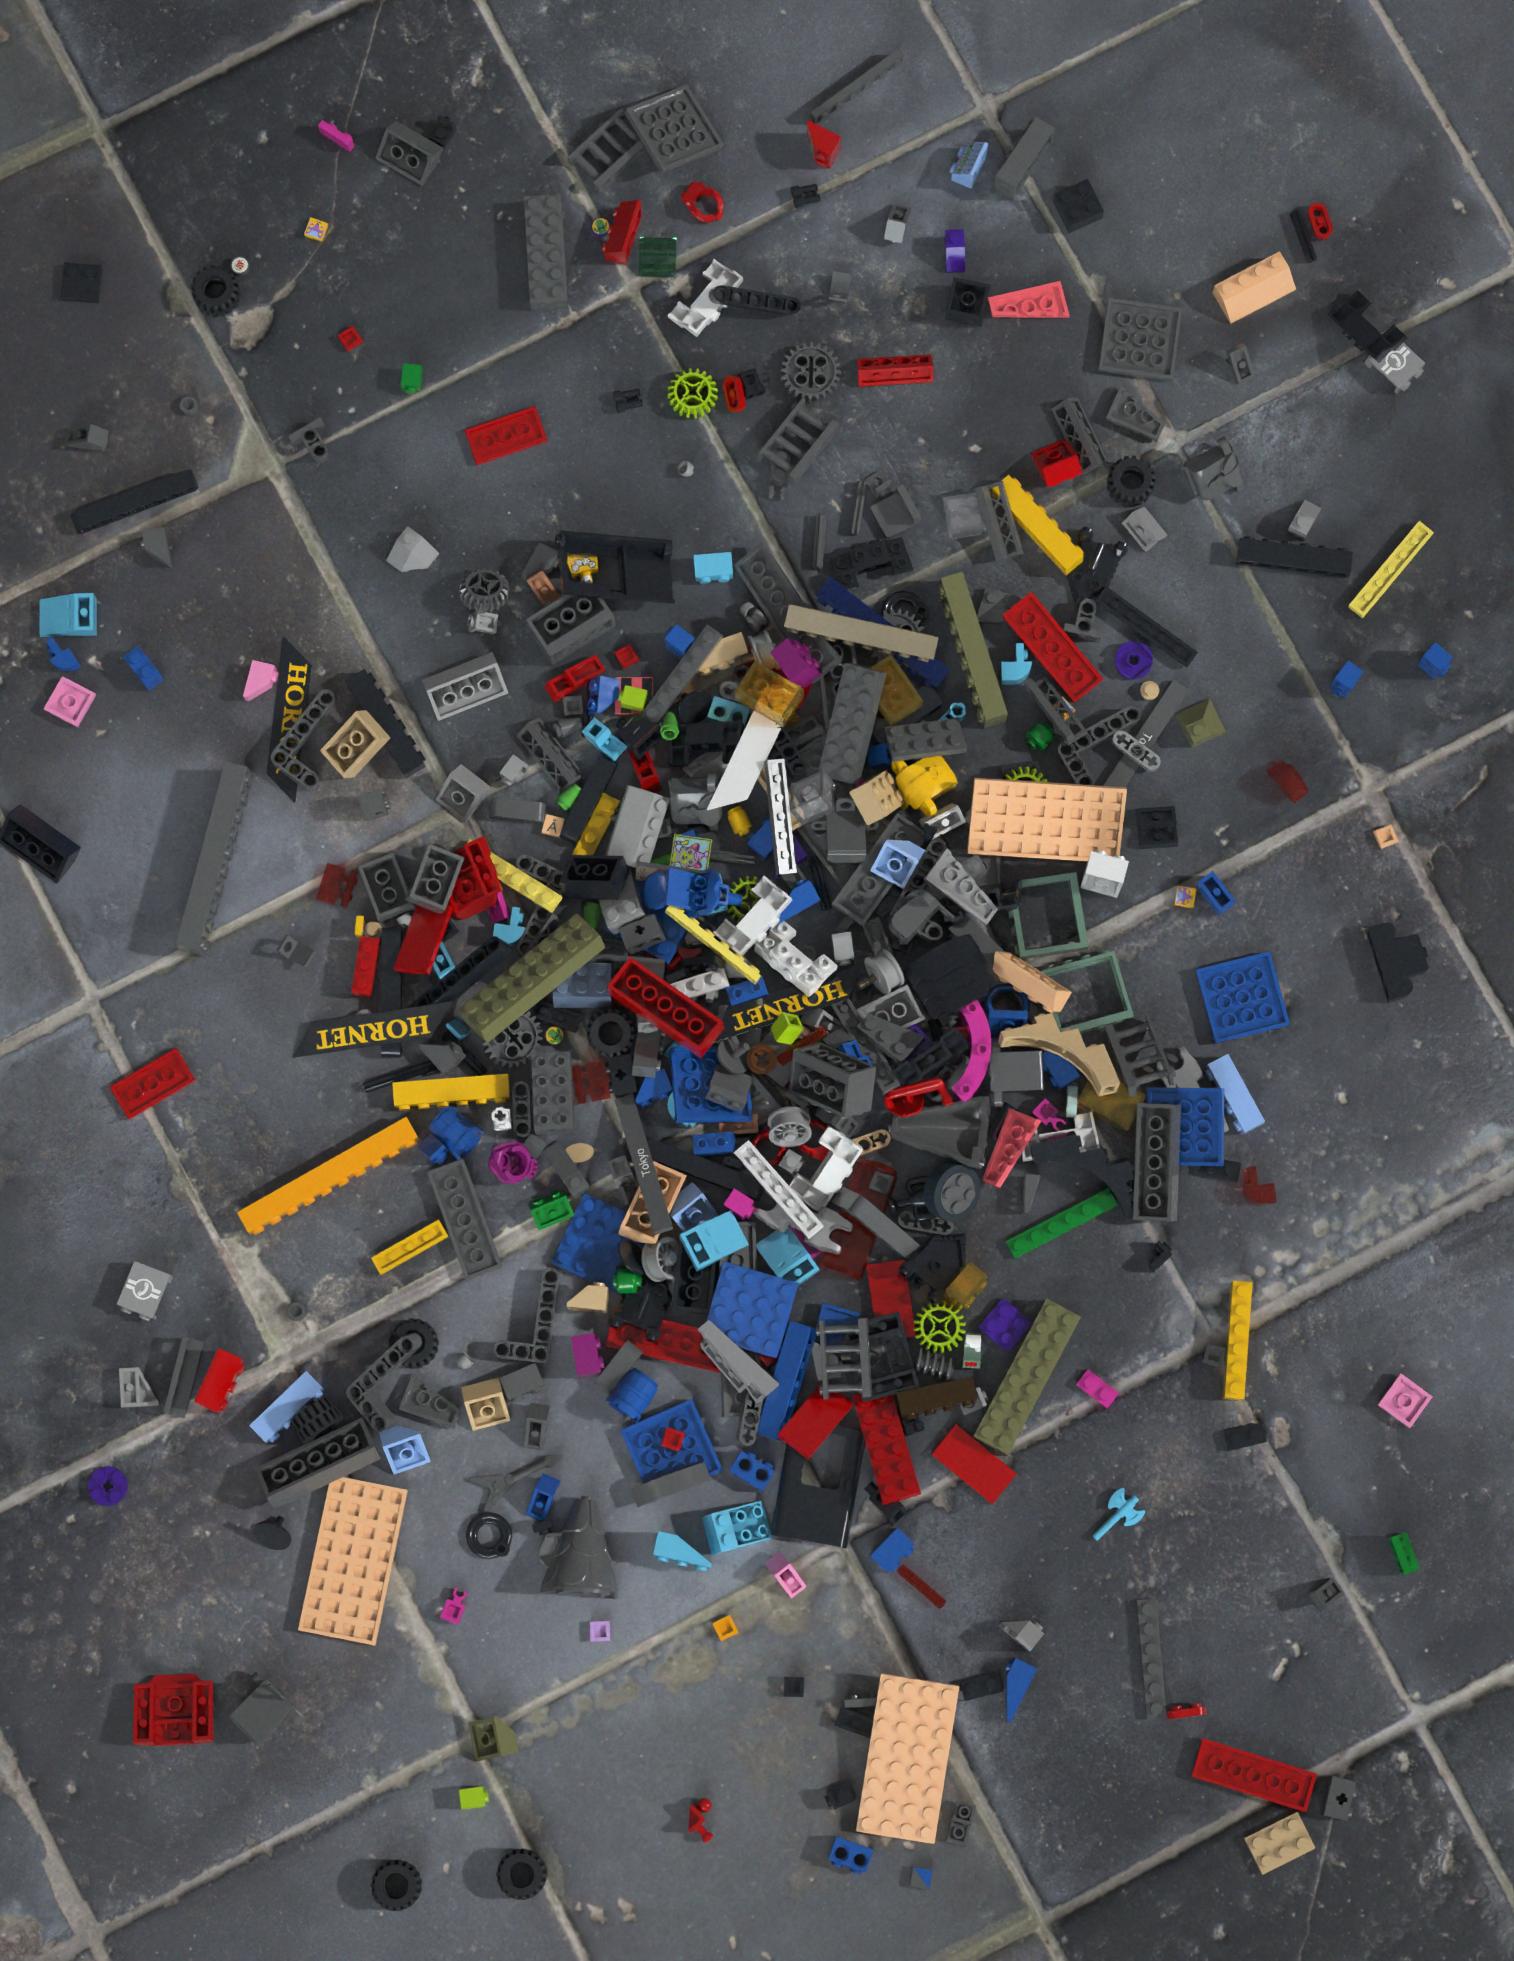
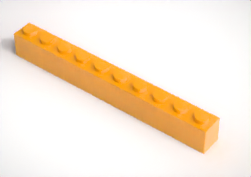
M405 1117L238 1211L237 1214L250 1235L252 1233L257 1235L265 1230L264 1227L266 1225H275L282 1220V1216L286 1214L290 1216L298 1211V1207L312 1204L316 1201L314 1198L322 1195V1197L332 1192V1188L335 1186H344L351 1177H359L365 1174V1169L381 1165L383 1163L382 1160L388 1156L393 1158L404 1147L407 1149L417 1144L416 1141L419 1138L408 1118Z

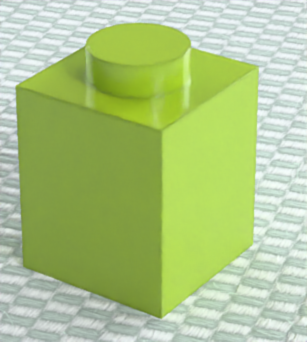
M625 685L624 690H620L618 701L621 702V708L643 712L648 692L644 689Z
M782 1012L771 1026L776 1042L790 1045L794 1043L804 1029L798 1015Z
M484 1786L459 1790L461 1810L484 1807L486 1802H489L488 1790H484Z

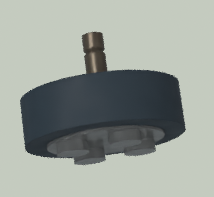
M946 1161L936 1166L929 1174L924 1186V1202L928 1211L936 1217L951 1222L967 1217L975 1208L980 1195V1182L976 1172L971 1167L955 1161Z

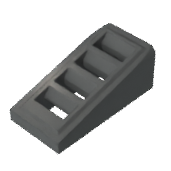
M1025 1174L1023 1177V1215H1027L1030 1211L1040 1175Z

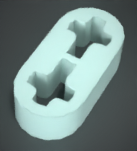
M1068 1085L1066 1117L1076 1118L1077 1086Z

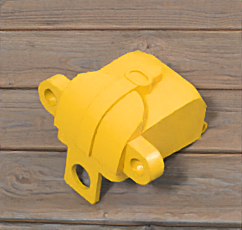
M942 756L922 758L910 766H907L904 760L891 762V767L897 775L895 784L905 801V804L900 806L903 811L911 805L913 809H921L925 816L931 817L937 813V808L933 801L951 791L958 783L955 774Z

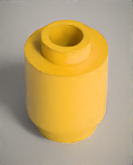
M741 806L727 812V818L735 834L743 836L750 832L751 822Z

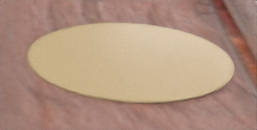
M585 1143L573 1144L565 1149L572 1161L576 1163L584 1162L594 1154L593 1147Z

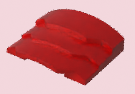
M479 837L452 852L464 857L447 905H451L453 908L451 915L461 920H465L495 906L498 893L503 891L496 875L497 871L491 860V852L485 837Z
M194 1673L155 1675L148 1683L134 1684V1745L183 1746L214 1742L213 1681H202Z

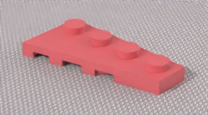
M1061 281L988 297L992 317L1069 318L1070 316Z
M1009 1108L982 1181L999 1188L1002 1186L1028 1144V1141L1041 1123V1120Z

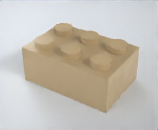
M367 710L356 711L320 751L343 778L355 777L390 737Z
M887 770L866 780L849 792L867 826L886 817L904 804V797L897 790L894 778Z

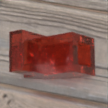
M1280 760L1266 771L1268 776L1279 784L1283 794L1294 804L1309 793L1304 780L1291 764L1287 765Z
M1256 1166L1248 1167L1246 1172H1244V1182L1248 1184V1187L1241 1189L1244 1198L1256 1206L1275 1205L1277 1200L1274 1183L1259 1185Z

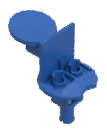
M669 867L667 873L655 872L647 878L642 892L643 901L650 909L658 910L665 905L694 911L700 916L710 914L716 907L727 904L740 906L742 903V895L729 892V886L721 884L719 874L713 869H705L699 874Z

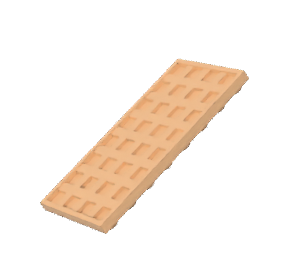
M974 778L967 853L1088 861L1091 851L1095 852V850L1104 851L1107 853L1106 855L1114 857V855L1120 856L1127 788Z
M345 1477L329 1483L298 1630L376 1646L408 1490Z
M885 1673L880 1674L856 1825L857 1832L931 1844L935 1843L959 1685Z

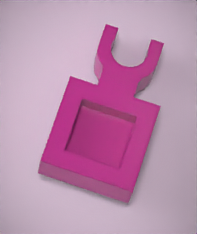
M1046 1098L1031 1112L1044 1125L1050 1122L1056 1132L1060 1131L1056 1127L1058 1121L1063 1125L1066 1124L1063 1119L1055 1116L1059 1111Z
M455 1587L453 1592L454 1599L453 1601L447 1599L440 1619L459 1625L465 1609V1605L460 1603L465 1599L467 1591H464L462 1597H458L456 1595L458 1588Z

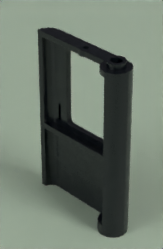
M563 530L556 534L555 545H558L562 595L675 603L670 567L673 550L672 540ZM567 554L616 558L618 560L620 585L571 582L568 578Z
M836 1426L831 1432L832 1434L842 1435L847 1438L837 1490L803 1484L801 1477L805 1457L786 1443L770 1535L847 1549L865 1446L862 1431Z

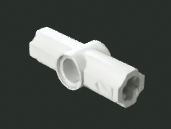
M499 1107L493 1110L492 1121L494 1123V1130L507 1132L511 1129L510 1109Z

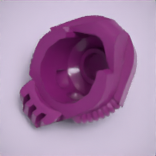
M517 1141L495 1145L491 1150L488 1167L492 1174L501 1183L510 1185L519 1183L524 1178H533L536 1176L539 1166L536 1159L530 1158V1151H528L527 1147Z

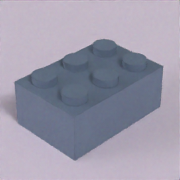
M586 963L553 990L554 1008H611L612 996L608 994L607 985L612 980L611 963Z

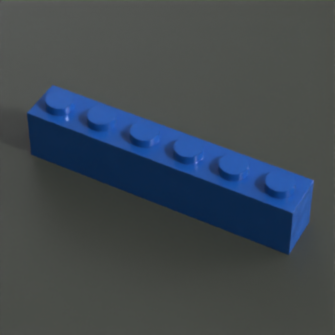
M790 1321L786 1327L784 1343L780 1347V1356L774 1366L773 1379L779 1383V1386L767 1395V1399L763 1402V1412L759 1419L757 1434L778 1441H783L777 1437L778 1433L792 1418L816 1339V1328Z

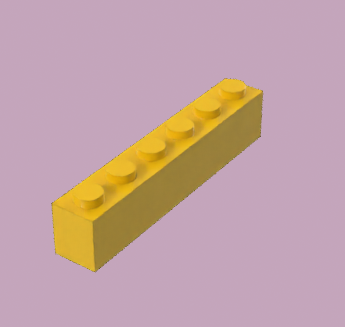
M1008 475L1001 480L1005 487L1013 519L1065 575L1069 574L1083 562L1084 553L1078 545H1073L1070 536L1065 531L1063 533L1060 531L1057 522L1053 518H1048L1045 509L1041 505L1037 506L1032 495L1028 491L1024 492L1022 490L1021 484L1016 478L1012 479ZM997 486L992 488V496L998 499L1000 491Z
M497 1074L393 1082L394 1106L399 1108V1111L410 1110V1107L418 1106V1109H429L430 1105L445 1108L449 1104L455 1103L457 1106H467L468 1102H476V1105L487 1104V1101L506 1103V1100L511 1099L509 1075Z
M1232 1281L1230 1285L1222 1399L1242 1401L1245 1397L1253 1282Z

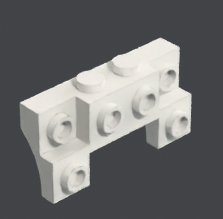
M715 259L707 270L703 272V276L711 282L691 305V309L679 301L672 312L668 314L669 319L681 328L684 327L696 337L706 325H709L712 321L715 322L719 318L723 307H728L712 303L709 299V291L719 285L738 288L743 282V277L740 274L725 267ZM720 290L716 291L718 299H722V292Z
M765 876L751 889L761 899L735 927L725 918L724 922L713 932L714 935L741 956L753 944H756L757 941L760 943L766 937L767 933L765 932L770 927L774 928L778 924L780 914L792 901L790 896Z
M783 921L774 928H771L769 935L760 943L755 944L754 952L768 962L773 969L781 973L787 981H790L809 997L837 970V965L825 954L815 961H811L789 942L796 936V930Z
M1092 1112L1076 1115V1118H1073L1075 1129L1039 1135L1036 1129L1029 1140L1032 1141L1074 1131L1081 1138L1082 1147H1079V1149L1099 1144ZM1029 1142L1021 1153L1023 1162L1032 1160Z
M828 1125L818 1140L820 1144L830 1151L811 1180L797 1173L789 1184V1187L802 1198L801 1200L818 1212L821 1207H826L834 1193L837 1194L840 1191L842 1181L845 1177H849L853 1170V1164L863 1151L862 1146L850 1140L845 1134Z

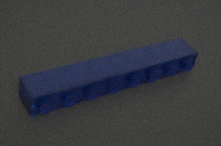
M831 577L826 579L815 594L818 597L816 601L824 607L826 605L833 609L831 612L834 614L893 626ZM891 652L893 655L892 659L899 665L904 663L908 666L907 671L915 677L917 674L923 678L922 682L928 687L934 686L937 688L950 671L946 665L935 657L934 660L929 659V662L917 660L918 656L910 655V658L899 656V652Z

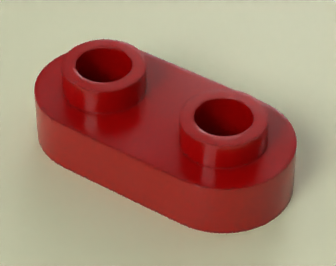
M1314 203L1309 207L1307 215L1315 237L1320 240H1326L1331 236L1333 226L1326 207L1321 203ZM1314 212H1318L1320 216H1315ZM1324 229L1326 233H1321L1319 230Z
M727 376L723 382L726 405L729 411L739 413L745 407L742 382L737 376Z
M1201 1703L1189 1704L1190 1708L1182 1709V1706L1170 1707V1711H1166L1167 1719L1206 1715V1707H1201Z

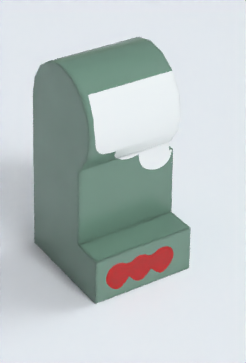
M965 1333L962 1369L980 1370L981 1334Z

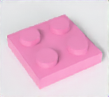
M62 676L44 710L78 728L96 694Z
M1400 1373L1378 1403V1406L1406 1427L1411 1428L1433 1396Z

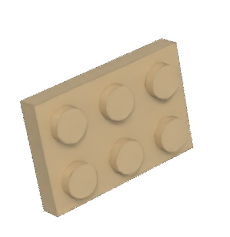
M1298 1812L1244 1838L1262 1875L1315 1849Z

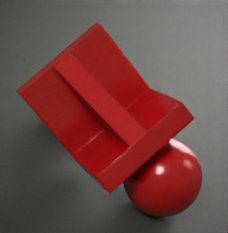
M678 948L676 951L677 956L669 964L665 963V966L669 971H674L675 967L683 961V958L701 957L702 951L700 948Z
M707 1798L699 1799L697 1808L694 1805L690 1807L688 1831L691 1833L696 1829L703 1839L701 1840L704 1843L713 1838V1834L708 1832L702 1825L706 1819L700 1813H706L712 1807L711 1801Z

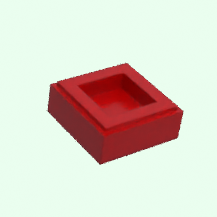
M353 325L337 335L347 352L363 343L362 338Z
M631 644L614 652L623 670L640 661Z
M666 1427L661 1446L680 1452L685 1432Z

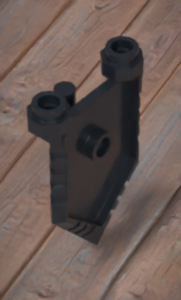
M1083 527L1078 533V546L1084 553L1083 562L1066 575L1068 582H1070L1069 586L1071 587V593L1073 592L1072 596L1076 606L1080 605L1084 599H1092V596L1100 595L1106 586L1109 588L1110 581L1114 576L1113 574L1116 572V567L1119 565L1118 562L1127 554L1128 545L1126 543L1118 541L1113 549L1103 543L1091 541L1093 530Z
M966 1233L953 1234V1236L951 1234L948 1236L942 1235V1237L941 1235L931 1236L912 1259L903 1262L899 1266L898 1274L906 1279L915 1273L920 1278L918 1280L920 1285L924 1286L927 1284L931 1288L927 1300L933 1305L939 1304L944 1298L946 1288H949L954 1279L956 1280L958 1275L966 1269V1247H964L966 1246Z
M646 1273L642 1275V1286L638 1287L636 1293L623 1294L618 1311L610 1315L608 1325L611 1328L619 1329L623 1326L624 1322L645 1329V1339L651 1343H656L661 1335L660 1325L663 1323L662 1320L665 1318V1313H667V1307L672 1300L668 1284H666L667 1281L655 1282Z

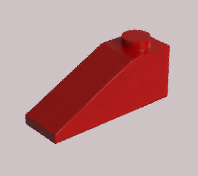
M627 749L641 789L652 793L661 791L660 781L649 752H646L638 760Z

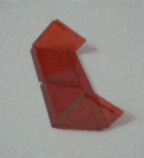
M859 1157L855 1161L857 1165L848 1189L863 1196L885 1215L888 1207L887 1197H891L898 1172L886 1164ZM876 1170L894 1177L888 1196L869 1189ZM840 1210L839 1215L852 1223L853 1228L851 1232L843 1229L833 1230L830 1240L841 1247L842 1250L839 1255L825 1252L823 1260L817 1258L815 1260L821 1263V1267L826 1270L859 1281L860 1278H863L877 1236L856 1218Z

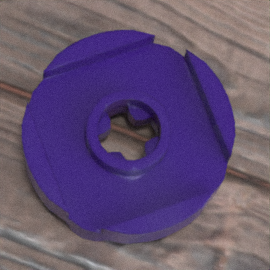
M1132 641L1123 644L1117 650L1114 662L1119 674L1132 681L1141 679L1149 673L1153 657L1152 652L1145 644ZM1131 656H1132L1133 658L1137 657V658H1138V660H1137V663H1138V664H1137V665H1135V664H1130V663H1129V662H1130V658H1129V657H1131Z
M105 1466L93 1472L88 1482V1491L91 1498L98 1504L112 1506L126 1496L128 1481L119 1469ZM109 1480L110 1484L113 1485V1488H110L109 1492H106V1489L103 1488V1484H106V1482Z

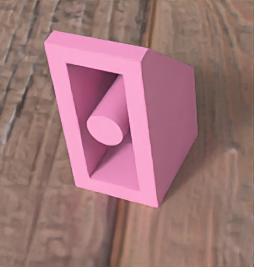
M252 660L243 694L246 701H250L272 688L273 682H277L278 672L275 665Z
M780 1551L765 1562V1565L791 1599L807 1587Z

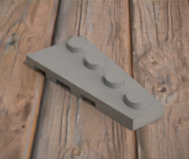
M946 848L924 880L984 925H987L998 908L983 890L976 885L973 878L962 868L963 866L952 856L949 849Z

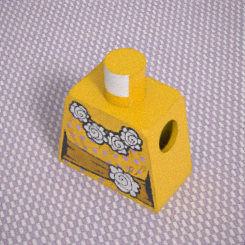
M567 554L568 569L572 578L580 577L581 581H588L590 579L593 583L591 575L598 573V556Z

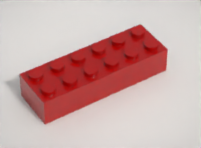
M629 957L607 985L608 994L700 1058L703 1057L724 1030V1023L721 1019L632 957Z

